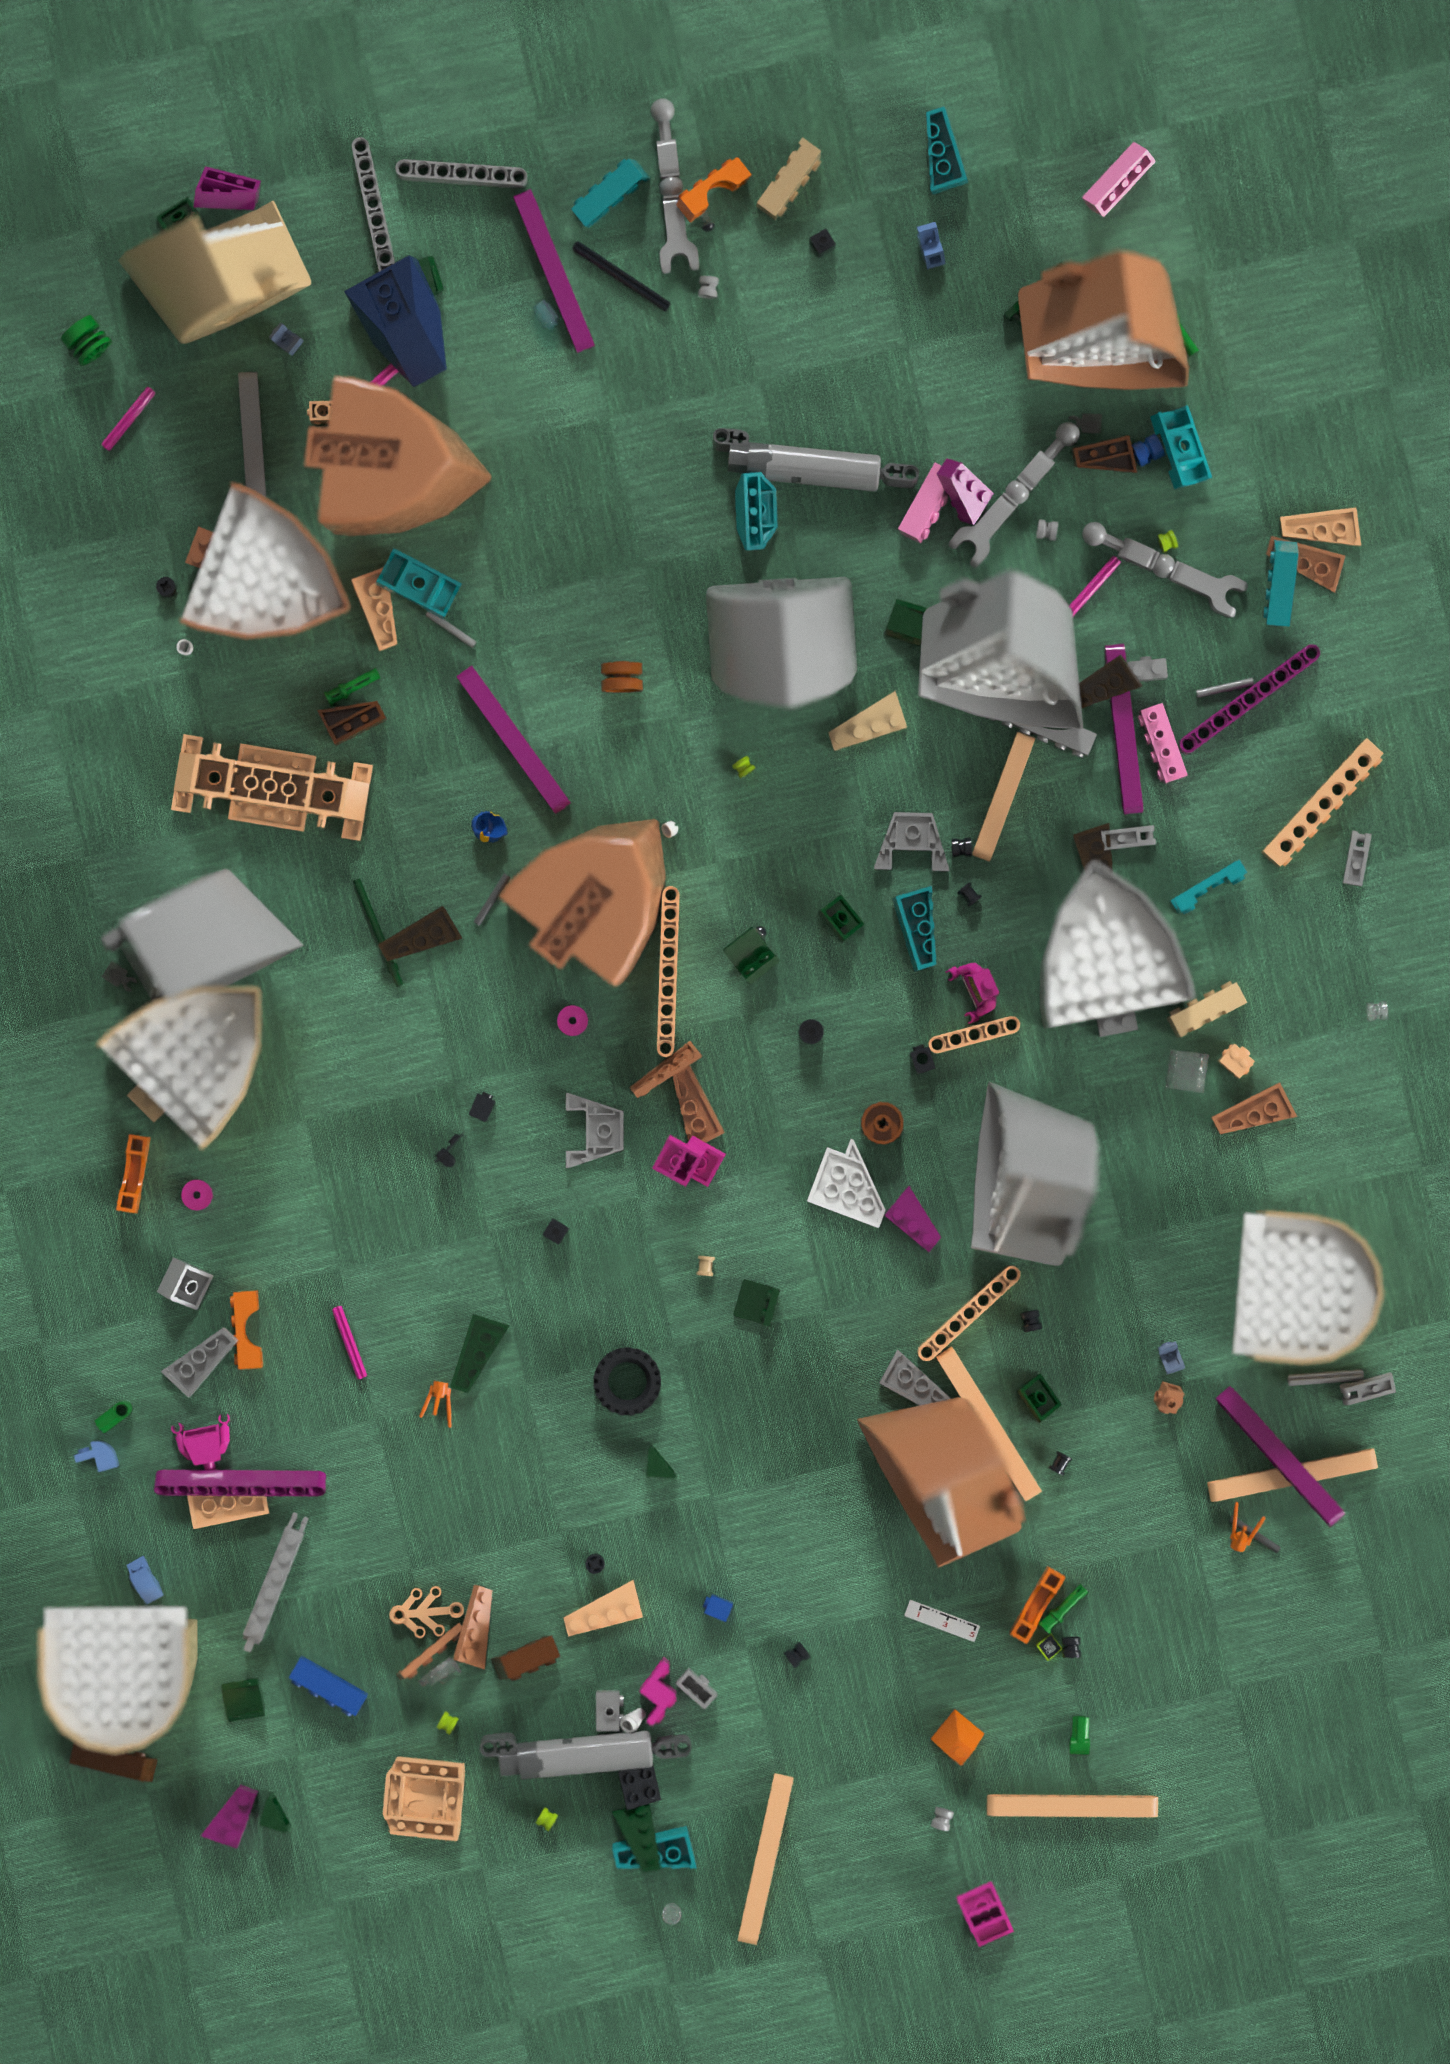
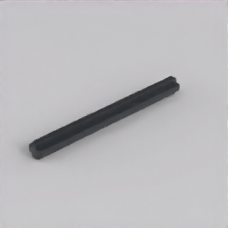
M577 241L573 245V251L665 312L669 309L671 303L581 242Z

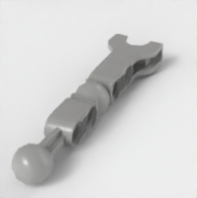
M661 98L652 104L650 111L653 119L659 125L660 141H656L661 178L659 190L663 195L667 242L660 250L661 269L663 274H668L671 271V260L675 256L682 255L688 259L690 269L695 271L699 269L698 250L687 239L684 214L676 206L680 199L678 196L683 191V183L679 175L676 139L672 140L670 120L674 116L675 108L671 101Z
M1072 422L1060 424L1056 429L1055 441L1044 453L1040 451L1019 474L1016 480L1011 481L1007 485L1005 493L999 497L979 522L972 527L965 526L960 528L949 541L948 546L952 549L957 548L963 542L969 541L974 544L976 553L970 562L973 568L978 567L988 556L990 551L989 539L1014 512L1018 504L1027 500L1029 491L1033 490L1055 464L1053 459L1065 446H1072L1078 441L1080 432L1075 424Z
M1090 522L1083 528L1082 536L1088 545L1098 546L1104 544L1119 551L1117 556L1148 571L1153 570L1156 576L1168 578V580L1206 597L1214 612L1228 618H1234L1236 610L1226 602L1225 595L1228 590L1239 592L1247 590L1248 584L1233 575L1217 579L1179 561L1175 562L1170 555L1160 554V552L1129 538H1125L1122 541L1107 534L1104 526L1098 522Z

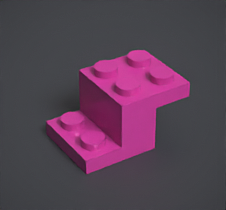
M670 1135L652 1169L685 1187L691 1178L708 1187L726 1154L694 1136L691 1137L688 1144H685Z
M665 1657L662 1658L640 1687V1692L656 1704L646 1719L652 1726L655 1722L657 1724L660 1723L665 1716L664 1710L667 1707L670 1709L677 1700L676 1690L662 1680L670 1671V1661Z
M992 1881L956 1896L979 1947L1014 1932Z

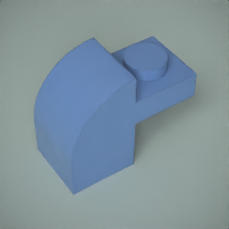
M936 222L918 226L917 237L927 269L946 264Z
M104 1441L90 1442L92 1450L89 1447L79 1449L78 1454L74 1455L76 1463L95 1458L98 1472L120 1466L114 1448Z
M144 1556L127 1564L130 1573L129 1577L136 1591L146 1604L164 1596L159 1582L152 1574Z

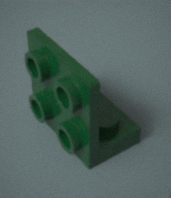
M754 927L749 928L723 949L724 953L749 984H752L780 962Z
M744 1279L733 1315L770 1327L780 1289Z

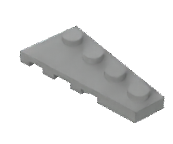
M224 1327L160 1372L187 1397H190L238 1342V1339Z
M898 1349L879 1382L881 1385L918 1405L951 1399Z

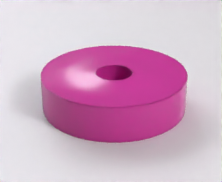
M570 1005L560 1011L557 1024L564 1034L577 1036L587 1028L588 1017L582 1008ZM571 1017L576 1018V1023L573 1025L569 1023Z
M192 1180L183 1187L181 1198L184 1205L189 1209L202 1210L211 1203L213 1192L210 1185L205 1181ZM196 1191L200 1193V1198L198 1199L194 1197Z

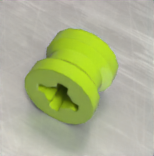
M1169 530L1167 534L1157 535L1163 553L1167 552L1170 548H1178V542L1172 530Z
M748 756L743 757L732 765L733 769L738 771L740 779L756 769L749 762Z
M445 1711L436 1728L439 1730L443 1729L446 1731V1734L450 1735L459 1718L456 1716L452 1717Z
M544 1807L535 1824L538 1826L542 1825L546 1831H549L558 1815L550 1813Z

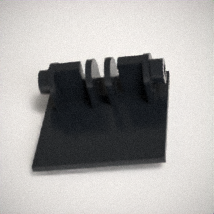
M455 1134L448 1141L450 1143L447 1149L442 1148L435 1155L437 1159L434 1162L438 1163L440 1161L446 1167L453 1166L456 1160L448 1151L464 1134Z
M653 1765L649 1768L620 1770L618 1772L626 1810L661 1800Z

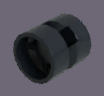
M814 1019L804 1021L799 1028V1037L806 1044L818 1043L824 1034L822 1024Z

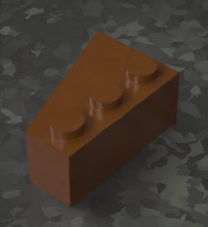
M1129 435L1071 448L1075 467L1137 473Z
M378 701L317 710L336 746L387 720Z
M547 1635L518 1649L510 1650L500 1657H493L491 1661L499 1680L510 1679L512 1682L522 1678V1673L528 1671V1674L538 1671V1666L545 1664V1666H549L555 1663V1659L561 1656L552 1635Z

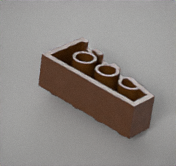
M74 1741L69 1764L146 1782H153L158 1759L146 1757V1753L135 1751L134 1754L128 1751L109 1753L85 1748L76 1741Z

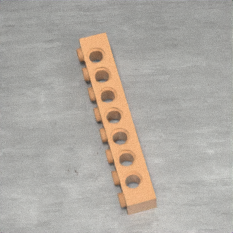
M1364 739L1261 853L1278 868L1281 865L1285 867L1292 860L1290 857L1294 851L1298 853L1305 846L1303 841L1307 837L1311 839L1318 831L1316 827L1320 823L1324 825L1331 817L1329 813L1333 809L1337 810L1344 803L1342 799L1345 795L1350 796L1357 789L1355 787L1356 783L1359 780L1363 782L1370 773L1367 771L1372 766L1376 768L1383 759L1380 757L1384 753L1370 740ZM1359 757L1366 758V767H1361L1358 764ZM1346 771L1353 772V781H1348L1345 778ZM1334 785L1340 786V795H1335L1332 792ZM1321 799L1327 800L1329 804L1327 809L1320 808L1319 801ZM1308 813L1315 815L1316 820L1313 824L1308 823L1306 820ZM1295 827L1302 829L1303 835L1301 838L1294 836L1293 830ZM1283 841L1288 842L1290 845L1288 852H1284L1280 848V844Z

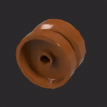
M615 661L601 664V674L606 677H613L601 681L602 692L629 693L643 691V680L631 678L643 674L642 663Z
M878 1102L870 1105L864 1111L861 1117V1128L863 1134L870 1141L876 1144H887L900 1136L904 1120L896 1106L886 1102ZM881 1119L885 1120L886 1122L885 1126L880 1127V1125H878V1122Z

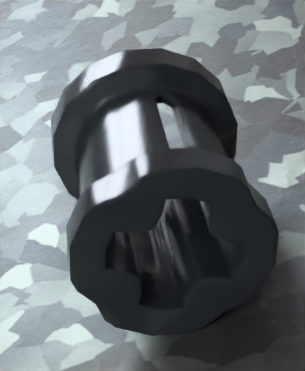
M970 882L957 892L968 903V907L972 906L982 897L975 892Z
M1057 1451V1457L1053 1464L1049 1466V1469L1064 1476V1470L1069 1461H1072V1458Z

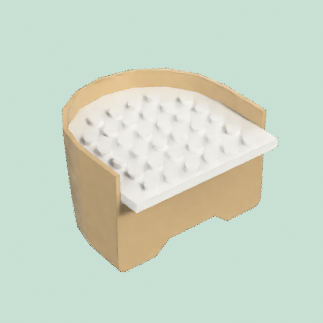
M1257 1210L1256 1214L1244 1213L1233 1353L1244 1354L1254 1360L1306 1364L1332 1361L1356 1348L1375 1325L1383 1299L1380 1266L1366 1241L1343 1223L1315 1215Z
M186 1607L45 1608V1626L39 1630V1682L44 1707L59 1730L85 1748L109 1753L142 1748L166 1732L183 1707L192 1685L198 1658L197 1619H186Z

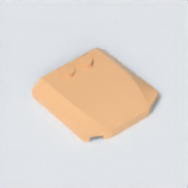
M398 1756L386 1774L383 1816L388 1823L390 1834L457 1841L461 1828L465 1764Z

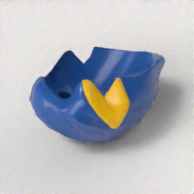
M485 811L473 817L471 822L474 835L482 842L494 843L508 835L507 827L500 815H494L491 811Z

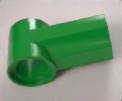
M126 1400L116 1403L94 1420L96 1426L105 1434L123 1419L130 1416L133 1407ZM119 1405L126 1407L127 1412L125 1415L119 1413Z
M1072 1716V1737H1070L1069 1753L1089 1755V1717Z

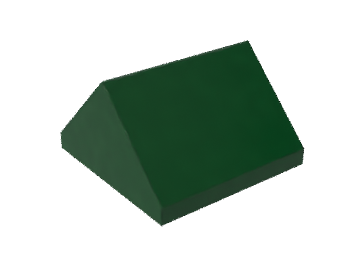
M188 196L156 217L164 231H168L196 216L199 225L204 222L197 209L193 208L194 205Z
M839 895L818 912L841 943L865 925L842 895Z
M1041 1373L1016 1389L1039 1423L1062 1405Z
M650 1445L646 1477L674 1479L677 1473L656 1448Z
M272 1792L266 1799L259 1826L286 1833L291 1828V1824L274 1792Z

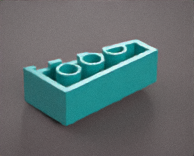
M945 106L926 112L930 189L932 195L969 182Z
M623 159L620 161L613 173L611 171L603 176V181L599 185L595 184L588 190L589 194L584 198L581 196L573 203L575 206L571 210L585 227H591L610 211L608 207L611 206L613 208L621 203L624 199L623 195L636 191L638 183L642 180L646 183L651 179L636 160Z
M1274 540V548L1270 553L1272 567L1271 570H1268L1267 581H1270V586L1266 588L1265 600H1268V605L1264 607L1263 618H1266L1267 625L1290 627L1299 555L1297 542Z
M932 886L892 898L914 972L935 966L936 949Z
M687 1826L655 1833L661 1867L696 1868ZM626 1840L612 1843L617 1868H640Z

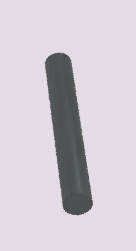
M503 874L475 918L474 923L477 925H481L510 879L508 875Z
M1232 1515V1516L1230 1517V1519H1229V1522L1232 1523V1524H1233V1515ZM1237 1518V1527L1242 1530L1243 1526H1246L1245 1533L1250 1535L1254 1529ZM1258 1531L1253 1537L1275 1553H1278L1281 1548Z

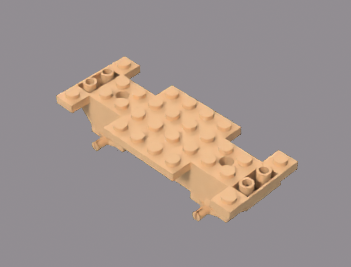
M183 735L171 810L191 813L194 795L205 796L203 808L211 809L212 798L231 800L228 820L304 832L307 813L319 815L317 827L325 828L326 817L344 819L341 838L361 841L373 765L354 762L350 780L334 775L336 763L333 762L332 765L331 762H327L326 773H314L317 757L314 755L240 743L238 760L235 761L219 756L222 744L217 745V743H213L212 754L201 755L203 737ZM214 773L220 775V780L217 783L210 781V777ZM326 792L333 793L334 798L332 801H324V794Z

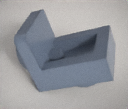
M279 323L269 336L277 346L291 356L304 342L282 323Z
M1166 1342L1158 1348L1159 1356L1167 1375L1185 1369L1176 1342Z

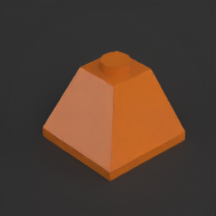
M954 1709L930 1739L962 1766L975 1750L985 1733Z

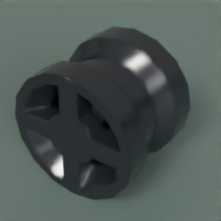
M162 577L157 581L156 589L161 596L172 597L176 593L177 586L171 578Z
M597 1553L589 1555L585 1563L587 1571L592 1574L600 1573L605 1565L604 1558Z

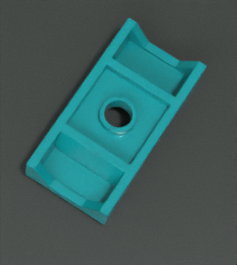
M1186 405L1165 413L1159 412L1151 416L1150 419L1155 434H1161L1172 470L1168 471L1174 490L1212 478L1189 406ZM1181 442L1185 444L1186 450L1181 448Z
M393 548L375 583L379 587L391 593L394 592L427 609L429 613L443 620L462 583ZM420 578L424 581V586L416 588L413 581Z
M1239 859L1170 900L1177 914L1181 912L1187 914L1195 909L1194 904L1198 903L1196 898L1208 892L1206 888L1209 886L1215 888L1223 882H1226V884H1237L1245 879L1244 874L1248 872Z

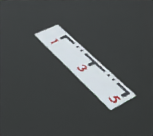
M912 1600L909 1601L904 1615L975 1642L980 1628L977 1624Z

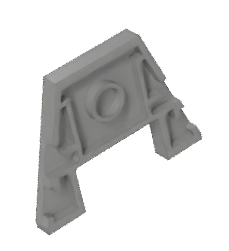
M894 812L874 869L892 870V850L931 851L932 871L949 872V866L933 813Z
M566 1093V1110L586 1111V1150L566 1151V1168L624 1150V1111Z

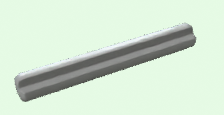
M1362 1369L1291 1374L1288 1375L1287 1381L1289 1386L1361 1381L1364 1379V1372Z

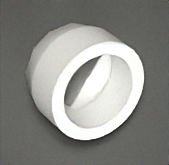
M182 639L177 643V651L182 655H189L193 651V645L190 641Z
M673 821L662 824V832L667 838H671L678 832V826H675L676 823Z

